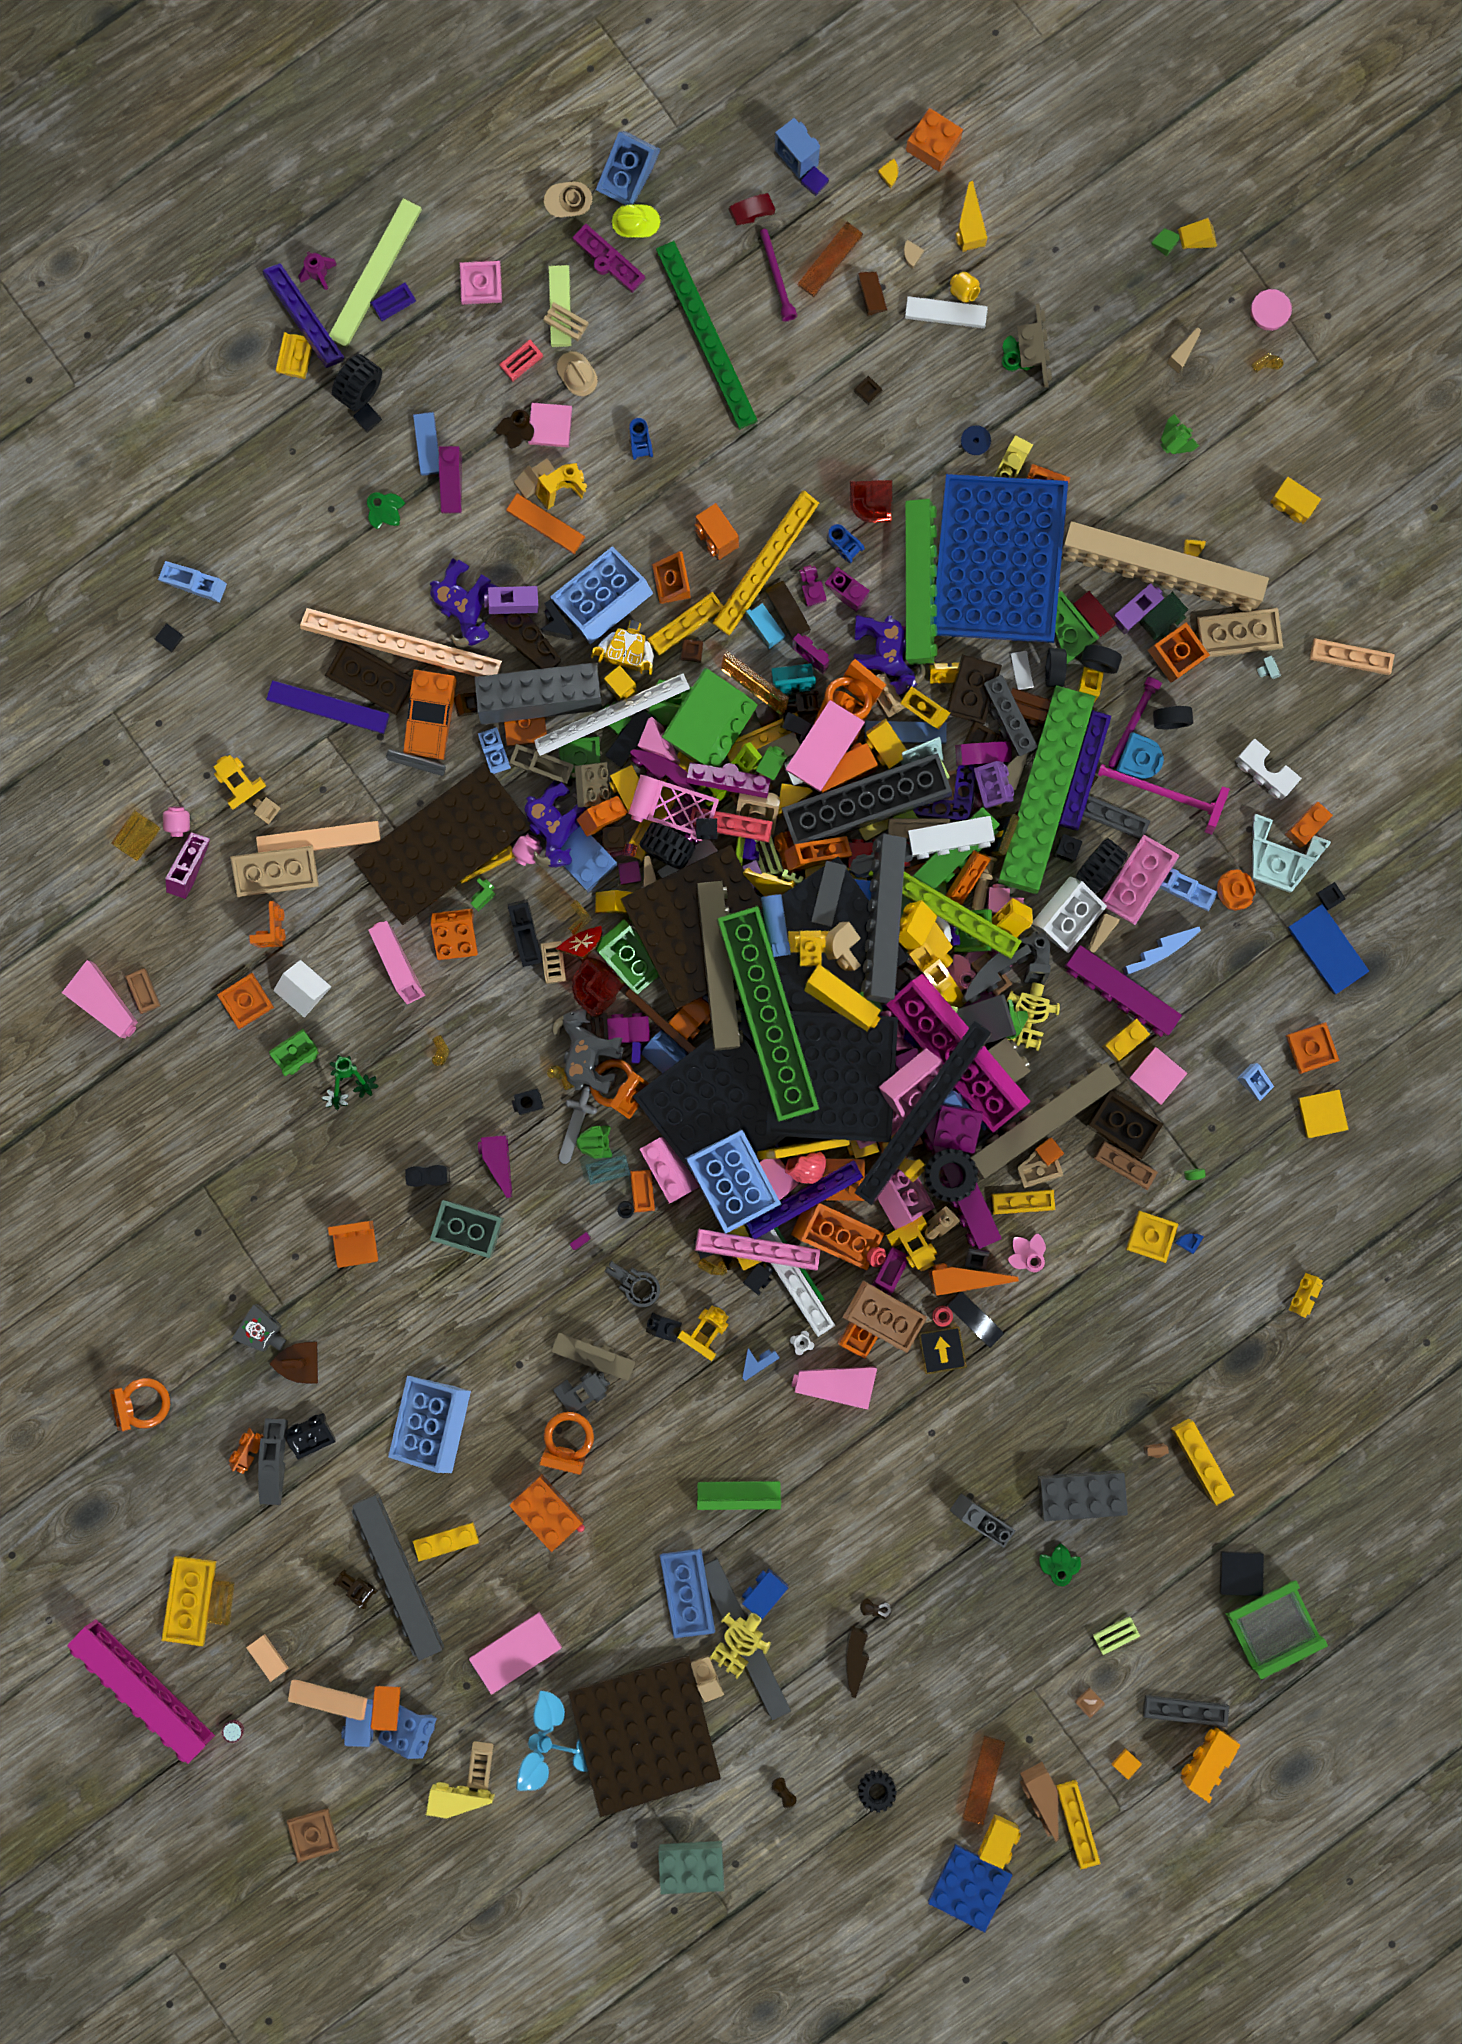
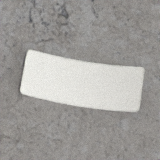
M1027 651L1012 653L1011 657L1018 690L1033 688Z

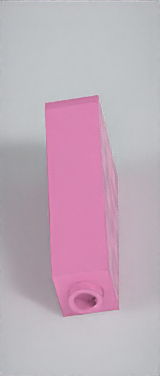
M387 921L376 923L368 931L397 993L407 1005L424 997L425 993L392 927Z
M87 960L62 993L119 1037H130L136 1030L137 1020L97 965Z
M874 1366L799 1370L798 1375L794 1374L791 1386L795 1387V1393L868 1409L877 1368Z

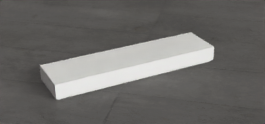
M908 297L905 319L985 328L988 306Z

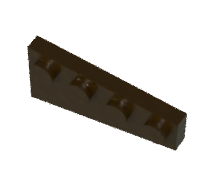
M528 613L492 614L486 620V624L537 668H554L561 662L559 655L542 635L539 627L532 621Z

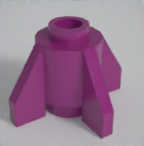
M310 251L306 252L307 256L304 259V267L298 275L300 282L302 283L312 278L320 280L325 290L329 289L324 277L327 274V269L337 265L334 258L322 257Z

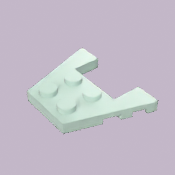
M1255 814L1253 816L1251 879L1291 893L1312 865L1319 859L1324 850L1330 845L1331 841L1314 835L1309 842L1306 853H1299L1267 841L1266 838L1273 820Z

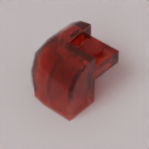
M893 480L850 481V505L856 517L869 523H891L893 519Z
M586 958L571 980L573 982V998L591 1016L603 1013L617 999L616 995L626 984L612 972L613 969L609 965L596 958Z

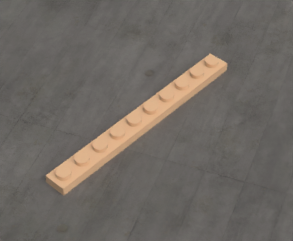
M306 608L300 624L302 630L476 677L499 674L502 667L501 660Z

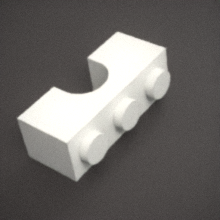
M1254 739L1235 759L1238 763L1237 766L1243 772H1249L1257 784L1268 788V792L1272 797L1282 800L1302 778L1287 765L1278 773L1267 771L1264 766V760L1270 751Z

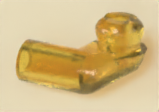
M702 1258L697 1265L698 1268L710 1275L724 1276L728 1273L723 1261H720L719 1265L716 1266Z

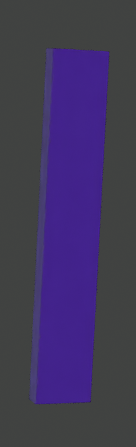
M281 263L263 269V276L325 368L343 362L344 356Z
M273 680L266 699L269 702L381 734L385 733L390 717L385 712Z
M1094 710L1091 711L1059 820V826L1075 831L1079 830L1111 720L1110 715Z
M851 1161L786 1198L777 1207L748 1221L746 1224L752 1237L757 1239L864 1178L855 1161Z

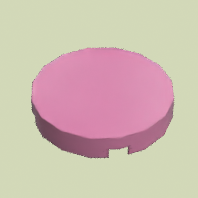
M1268 289L1260 292L1251 304L1250 314L1258 327L1274 331L1287 323L1291 315L1292 306L1289 298L1283 292Z

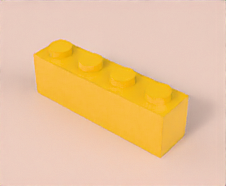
M1187 1419L1170 1428L1210 1501L1218 1505L1234 1496L1194 1421Z

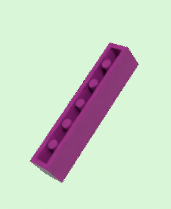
M1081 945L1075 949L1064 965L1068 975L1075 979L1077 977L1082 979L1084 986L1090 990H1094V988L1098 990L1103 999L1108 1002L1114 1001L1118 1004L1117 1008L1126 1014L1130 1012L1135 1016L1134 1019H1138L1142 1025L1147 1024L1152 1028L1151 1031L1159 1037H1162V1035L1165 1037L1169 1036L1182 1017V1014Z

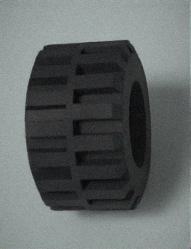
M362 354L353 356L338 372L333 383L332 396L352 411L361 409L377 391L382 378V369Z
M651 822L639 843L641 848L648 854L679 870L686 866L696 849L694 844L681 834L655 822Z
M1107 838L1079 869L1076 879L1081 880L1093 893L1101 891L1127 859L1128 853Z
M955 1149L942 1150L935 1153L928 1160L929 1162L925 1166L924 1173L925 1185L936 1198L947 1202L961 1201L968 1197L976 1188L978 1168L976 1169L974 1160L963 1151ZM955 1163L960 1166L963 1171V1180L960 1185L954 1188H947L941 1184L939 1170L943 1165Z

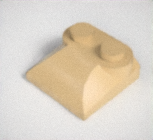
M769 792L767 798L740 793L736 815L772 821L771 834H774L780 798L776 794Z

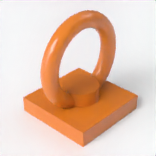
M854 659L844 676L835 679L828 685L825 691V703L827 705L829 700L834 702V691L838 687L844 686L864 703L862 710L853 714L862 720L869 714L872 706L876 703L887 684Z
M620 1059L606 1060L596 1067L595 1071L601 1075L608 1068L618 1067L625 1071L628 1079L620 1086L614 1099L605 1098L591 1086L590 1092L599 1104L612 1107L630 1120L639 1107L633 1096L650 1083L636 1074L627 1062Z
M141 1378L131 1382L124 1390L122 1388L109 1390L118 1431L130 1430V1425L143 1429L154 1427L161 1423L169 1412V1393L165 1386L157 1380ZM144 1386L154 1388L162 1399L159 1413L149 1420H140L134 1417L130 1395L134 1390Z
M563 1412L554 1416L548 1422L544 1431L546 1448L541 1457L540 1465L581 1475L585 1465V1455L592 1448L594 1433L589 1421L582 1415L574 1412ZM571 1420L583 1427L586 1439L582 1448L577 1452L566 1447L556 1448L552 1440L553 1430L560 1422Z

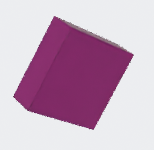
M638 861L618 864L621 885L642 882Z
M585 1232L569 1245L573 1250H577L588 1242L591 1236L588 1232Z

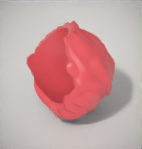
M813 1152L807 1156L799 1154L797 1157L787 1160L785 1173L789 1174L797 1182L813 1184L820 1180L826 1167L825 1156L822 1152Z

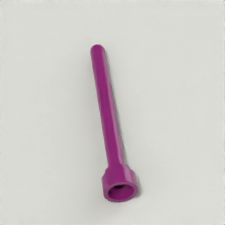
M762 229L760 235L782 304L780 315L782 321H791L798 316L796 308L789 302L768 230Z
M1147 677L1145 680V691L1108 762L1109 767L1114 768L1117 765L1129 735L1134 731L1152 694L1159 691L1162 683L1157 679Z

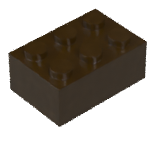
M1111 1090L1104 1095L1086 1124V1127L1136 1159L1143 1158L1163 1126L1162 1122Z

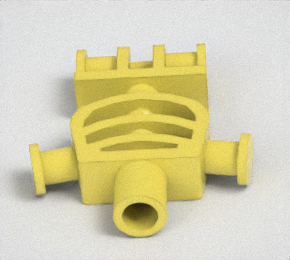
M1033 982L1030 994L1021 993L1020 996L1014 994L1011 990L1006 1000H1012L1013 1003H1016L1014 1007L1015 1012L1019 1011L1020 1008L1028 1013V1020L1023 1030L1012 1040L1017 1046L1020 1045V1042L1025 1043V1048L1033 1047L1036 1048V1051L1040 1048L1041 1039L1035 1040L1031 1039L1032 1035L1043 1037V1033L1031 1030L1032 1024L1044 1022L1048 1018L1049 1013L1059 1015L1060 1010L1059 1003L1051 1005L1049 1004V999L1042 998L1044 985ZM1021 1001L1024 1002L1025 1004H1027L1029 1007L1026 1008V1007L1021 1003ZM1037 1007H1045L1042 1011H1035ZM1044 1014L1041 1019H1033L1035 1015ZM1023 1033L1028 1034L1027 1039L1022 1038Z
M729 1612L721 1620L722 1623L725 1622L730 1627L725 1632V1640L728 1646L721 1642L710 1657V1660L714 1659L719 1663V1667H722L723 1664L728 1667L726 1672L733 1673L736 1679L739 1678L749 1663L740 1655L750 1656L757 1648L763 1650V1653L766 1654L771 1645V1642L768 1641L766 1643L761 1640L763 1633L756 1629L761 1622V1618L755 1613H751L746 1621L741 1617L735 1621Z

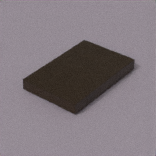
M962 654L946 708L950 712V716L985 725L991 699L984 683L998 677L1002 665Z

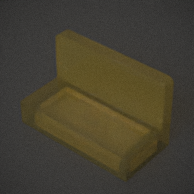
M134 810L111 844L138 861L159 832L160 827Z
M577 900L570 905L580 918L568 928L573 935L592 921L590 915Z

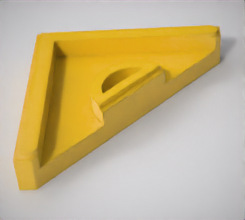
M746 868L743 872L744 876L764 897L781 894L795 885L793 880L789 882L783 881L771 874L753 872L750 868Z

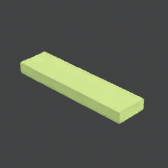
M569 265L549 266L550 309L554 302L571 312ZM555 311L557 314H559V315L563 316L564 318H566V319H568V320L571 321L570 318H568V317L564 316L563 314H561V313ZM551 317V319L571 330L570 326L564 324L563 322L559 321L554 317ZM551 326L552 347L572 346L570 336Z

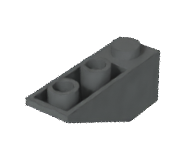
M962 1493L949 1510L961 1521L1003 1548L1015 1532L1009 1525Z

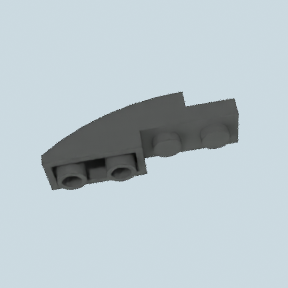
M1026 945L1016 951L1012 959L1007 958L1001 953L996 954L970 982L962 998L963 1004L968 1001L972 1004L981 998L980 994L987 991L990 993L998 988L997 983L1001 981L998 973L1002 976L1011 970L1010 966L1017 962L1020 965L1029 959L1027 955L1032 952L1029 946Z
M265 1418L263 1439H260L259 1504L281 1505L286 1464L283 1462L288 1424L286 1419Z

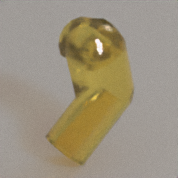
M1266 354L1252 363V368L1255 372H1259L1265 367L1277 370L1283 367L1284 361L1279 356Z
M439 1035L432 1039L437 1048L435 1056L432 1057V1063L435 1066L445 1064L449 1055V1048L442 1036Z
M558 1065L551 1066L547 1070L549 1078L561 1080L565 1091L574 1088V1085L568 1082L564 1071L565 1068Z

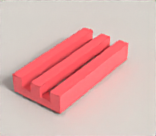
M529 340L500 363L499 366L513 382L543 358V354ZM530 347L532 348V350H530L527 354L521 357L516 363H514L511 367L507 368V366L511 362H513L516 358L523 354L527 349H529ZM533 356L529 361L522 365L526 360ZM520 365H522L518 370H516V371L512 374V372H513L515 369H517Z

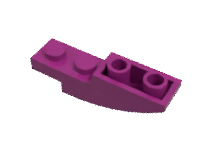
M635 749L630 751L631 761L639 768L643 766L647 770L645 774L648 777L660 781L667 777V783L695 791L686 783L688 772L674 762L654 753ZM685 793L681 795L688 803L694 802L690 794ZM694 796L696 801L702 799L700 797Z

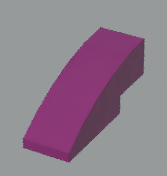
M1011 741L955 745L956 766L989 764L995 761L1012 762Z
M892 1247L872 1286L891 1296L908 1263L906 1257L909 1255Z

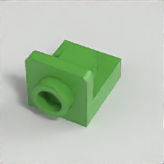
M480 878L476 881L484 890L482 892L479 890L472 897L473 901L470 903L478 912L496 895L492 891L495 887L487 879L482 881Z

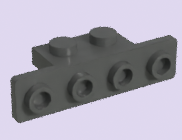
M1003 675L985 682L984 686L992 701L989 712L992 719L997 720L1000 726L998 731L1001 737L1012 742L1018 756H1023L1037 748L1035 740Z

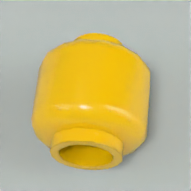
M968 272L955 274L950 281L951 294L961 302L974 301L980 293L978 279Z

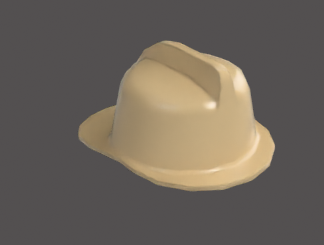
M566 182L552 185L544 195L545 208L555 217L584 214L590 209L592 204L591 191L581 182Z
M567 352L559 358L557 362L558 374L571 393L577 396L591 394L597 386V375L588 360L578 352Z

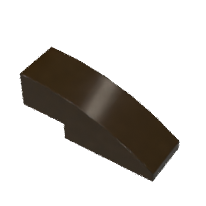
M784 581L766 588L765 592L791 641L793 642L798 633L801 636L809 634L811 629Z
M851 1626L846 1648V1672L851 1696L856 1698L869 1660V1655L863 1652L868 1633L865 1630Z

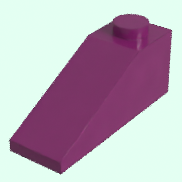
M439 446L441 513H462V452L459 446Z
M190 832L165 878L166 893L184 899L187 898L208 848L209 838Z
M508 1136L482 1137L481 1142H478L479 1155L482 1154L483 1160L506 1198L513 1197Z

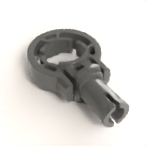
M613 1261L608 1264L611 1268L606 1267L604 1272L623 1284H620L618 1288L625 1292L627 1299L633 1305L647 1307L658 1299L660 1285L657 1278L650 1272L637 1271L633 1267L628 1272ZM648 1277H651L656 1283V1291H654V1285H651V1293L643 1298V1301L647 1302L640 1303L634 1301L633 1298L640 1301V1298L636 1297L633 1293L635 1283L640 1280H646L652 1284V1281L648 1279Z

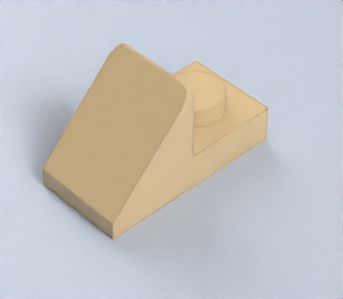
M545 459L533 468L528 465L514 483L527 499L536 492L538 478L543 474L549 475L555 469L550 461Z
M707 1655L692 1661L691 1666L697 1682V1688L704 1702L706 1703L723 1696L724 1692L710 1656Z

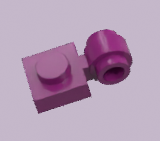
M809 565L799 570L802 582L806 581L808 583L802 586L807 607L827 602L822 581L814 582L818 578L816 567Z

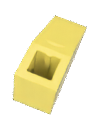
M438 1782L436 1785L433 1784L430 1789L426 1815L450 1818L491 1804L495 1794H490V1791L479 1789L478 1792L471 1791L466 1786L453 1788L449 1787L447 1783Z

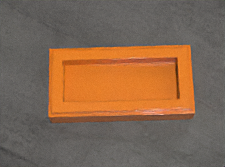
M651 1169L630 1171L634 1213L655 1211Z

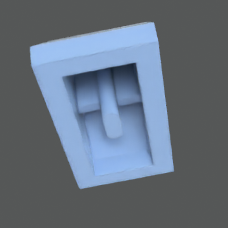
M1258 1063L1250 1064L1237 1078L1259 1101L1274 1087Z

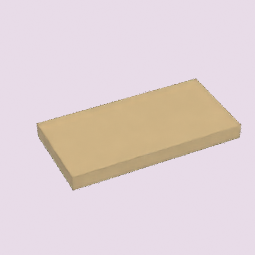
M1278 608L1196 618L1199 641L1210 655L1207 658L1283 648Z
M313 846L231 856L237 897L319 886Z

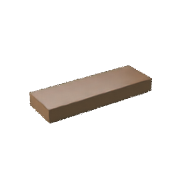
M1106 1141L1102 1142L1093 1158L1146 1190L1149 1189L1158 1173Z

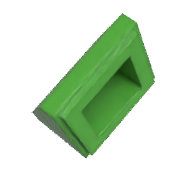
M1164 228L1151 244L1167 256L1179 243L1180 236Z

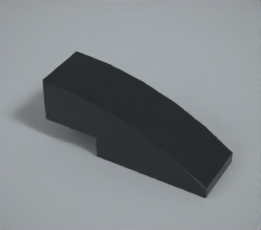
M785 712L780 728L799 734L797 740L800 744H802L813 727L809 722L789 712Z
M528 899L509 903L508 910L522 966L526 967L542 963V955Z
M962 1291L958 1292L946 1304L989 1348L1004 1334Z

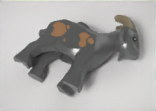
M578 1009L561 1016L554 1022L552 1031L553 1034L560 1036L561 1029L564 1026L572 1041L569 1052L567 1051L564 1055V1063L566 1064L564 1071L568 1082L575 1086L574 1090L576 1091L583 1088L584 1084H588L594 1090L609 1095V1087L615 1086L617 1074L611 1073L606 1076L598 1074L595 1071L598 1056L605 1055L621 1059L624 1048L620 1047L623 1038L603 1039L582 1028L583 1023H590L586 1018L587 1012L584 1009Z

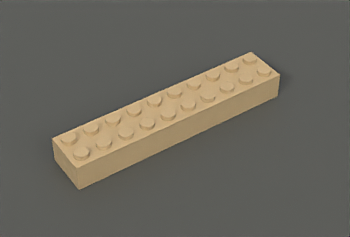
M1072 521L1063 539L1062 557L1066 561H1080L1087 567H1101L1105 572L1114 573L1115 571L1122 573V576L1126 578L1136 577L1147 584H1160L1164 589H1178L1185 595L1195 594L1199 595L1203 600L1220 601L1221 605L1238 606L1240 610L1245 612L1254 611L1261 604L1269 580L1265 576Z

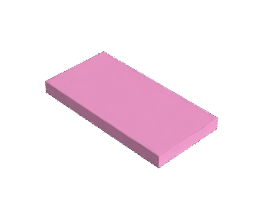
M829 700L785 770L821 792L865 722Z
M1143 835L1101 900L1107 906L1106 909L1136 925L1176 863L1179 855Z
M538 1612L470 1657L469 1660L492 1695L560 1650L562 1646L542 1614Z

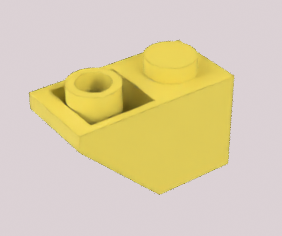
M1015 435L994 477L1017 478L1033 444Z

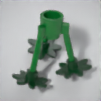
M337 1055V1061L329 1063L330 1066L335 1068L331 1072L332 1076L335 1075L334 1092L327 1090L329 1096L322 1097V1100L327 1101L326 1108L334 1105V1108L338 1111L340 1105L348 1106V1103L344 1100L349 1095H341V1089H339V1083L344 1078H352L353 1074L358 1080H355V1083L359 1086L354 1088L353 1092H360L359 1097L363 1098L366 1093L372 1096L371 1089L379 1087L378 1084L374 1083L376 1076L369 1079L368 1075L365 1074L362 1078L357 1071L356 1065L351 1063L350 1056L344 1058Z

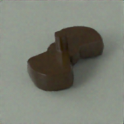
M866 1598L860 1604V1610L864 1616L870 1614L873 1616L878 1615L883 1620H886L892 1612L889 1603L876 1605Z
M776 1778L773 1780L772 1790L777 1792V1795L782 1798L783 1807L792 1808L796 1804V1796L787 1789L785 1779Z

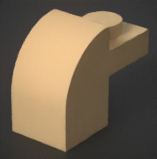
M840 922L827 934L824 951L828 959H838L837 963L842 969L855 971L861 965L849 948L861 938L849 922Z

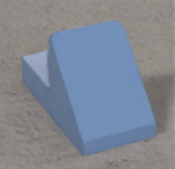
M748 1348L742 1376L744 1381L779 1359L775 1350L771 1352L768 1349L759 1355L760 1360L757 1361Z

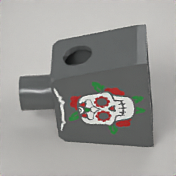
M254 1304L232 1337L233 1340L262 1352L266 1351L270 1345L280 1351L286 1343V1340L277 1334L282 1325L259 1304Z

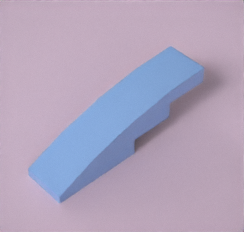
M1173 868L1159 887L1208 912L1218 894L1217 891L1199 884L1198 881L1179 873L1178 870Z
M1200 927L1157 940L1159 948L1141 953V962L1123 968L1125 976L1145 969L1168 957L1201 931Z

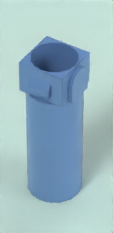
M778 894L761 897L765 929L773 957L790 955L782 896Z

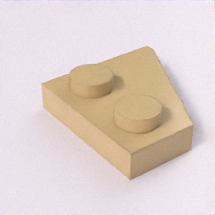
M1035 1151L1017 1168L1023 1188L1063 1177L1058 1159L1047 1167Z

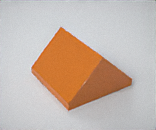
M682 551L652 564L660 604L691 598Z
M849 1322L838 1344L866 1359L878 1337Z

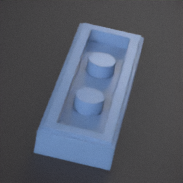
M434 413L413 415L421 476L439 474V449Z

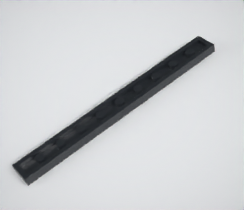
M976 1021L972 1023L854 1192L870 1205L874 1204L993 1034Z

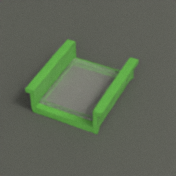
M1296 1580L1225 1614L1252 1671L1261 1680L1328 1646L1325 1638L1318 1634L1298 1593L1300 1587Z

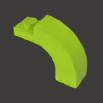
M749 742L743 746L731 763L735 764L740 772L754 774L758 763L763 757ZM700 786L697 790L698 793L719 799L718 802L732 793L731 791ZM706 799L704 800V802L708 806H711L714 803Z

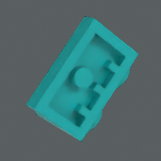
M812 663L771 668L774 694L779 693V696H787L794 691L801 693L815 689L816 679L813 677Z

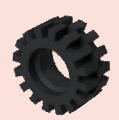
M873 1770L870 1774L866 1773L865 1777L861 1778L860 1785L858 1784V1794L861 1803H863L866 1809L869 1808L871 1812L873 1810L876 1813H880V1810L887 1811L888 1807L891 1808L893 1806L892 1803L895 1802L897 1795L893 1779L886 1772L882 1773L880 1770L878 1772ZM874 1784H881L885 1788V1794L880 1799H874L869 1794V1789Z

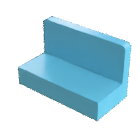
M763 603L752 611L750 609L746 611V618L768 649L786 638Z

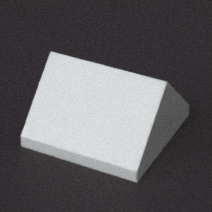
M300 960L282 974L273 991L305 1018L329 991L331 986Z

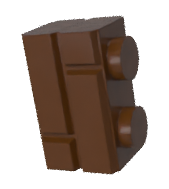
M1012 688L1011 693L1024 720L1027 721L1026 724L1034 728H1038V725L1042 726L1045 722L1051 700Z

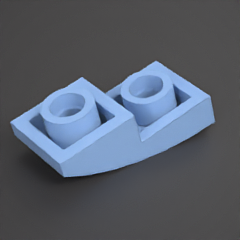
M498 728L478 733L490 772L495 774L510 769L511 767Z

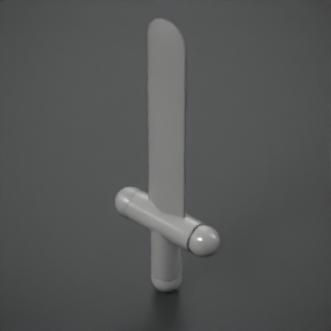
M589 1085L583 1087L579 1102L572 1099H567L565 1102L566 1106L573 1108L574 1111L559 1154V1161L563 1164H567L571 1160L585 1114L594 1115L597 1113L596 1107L587 1104L590 1095Z

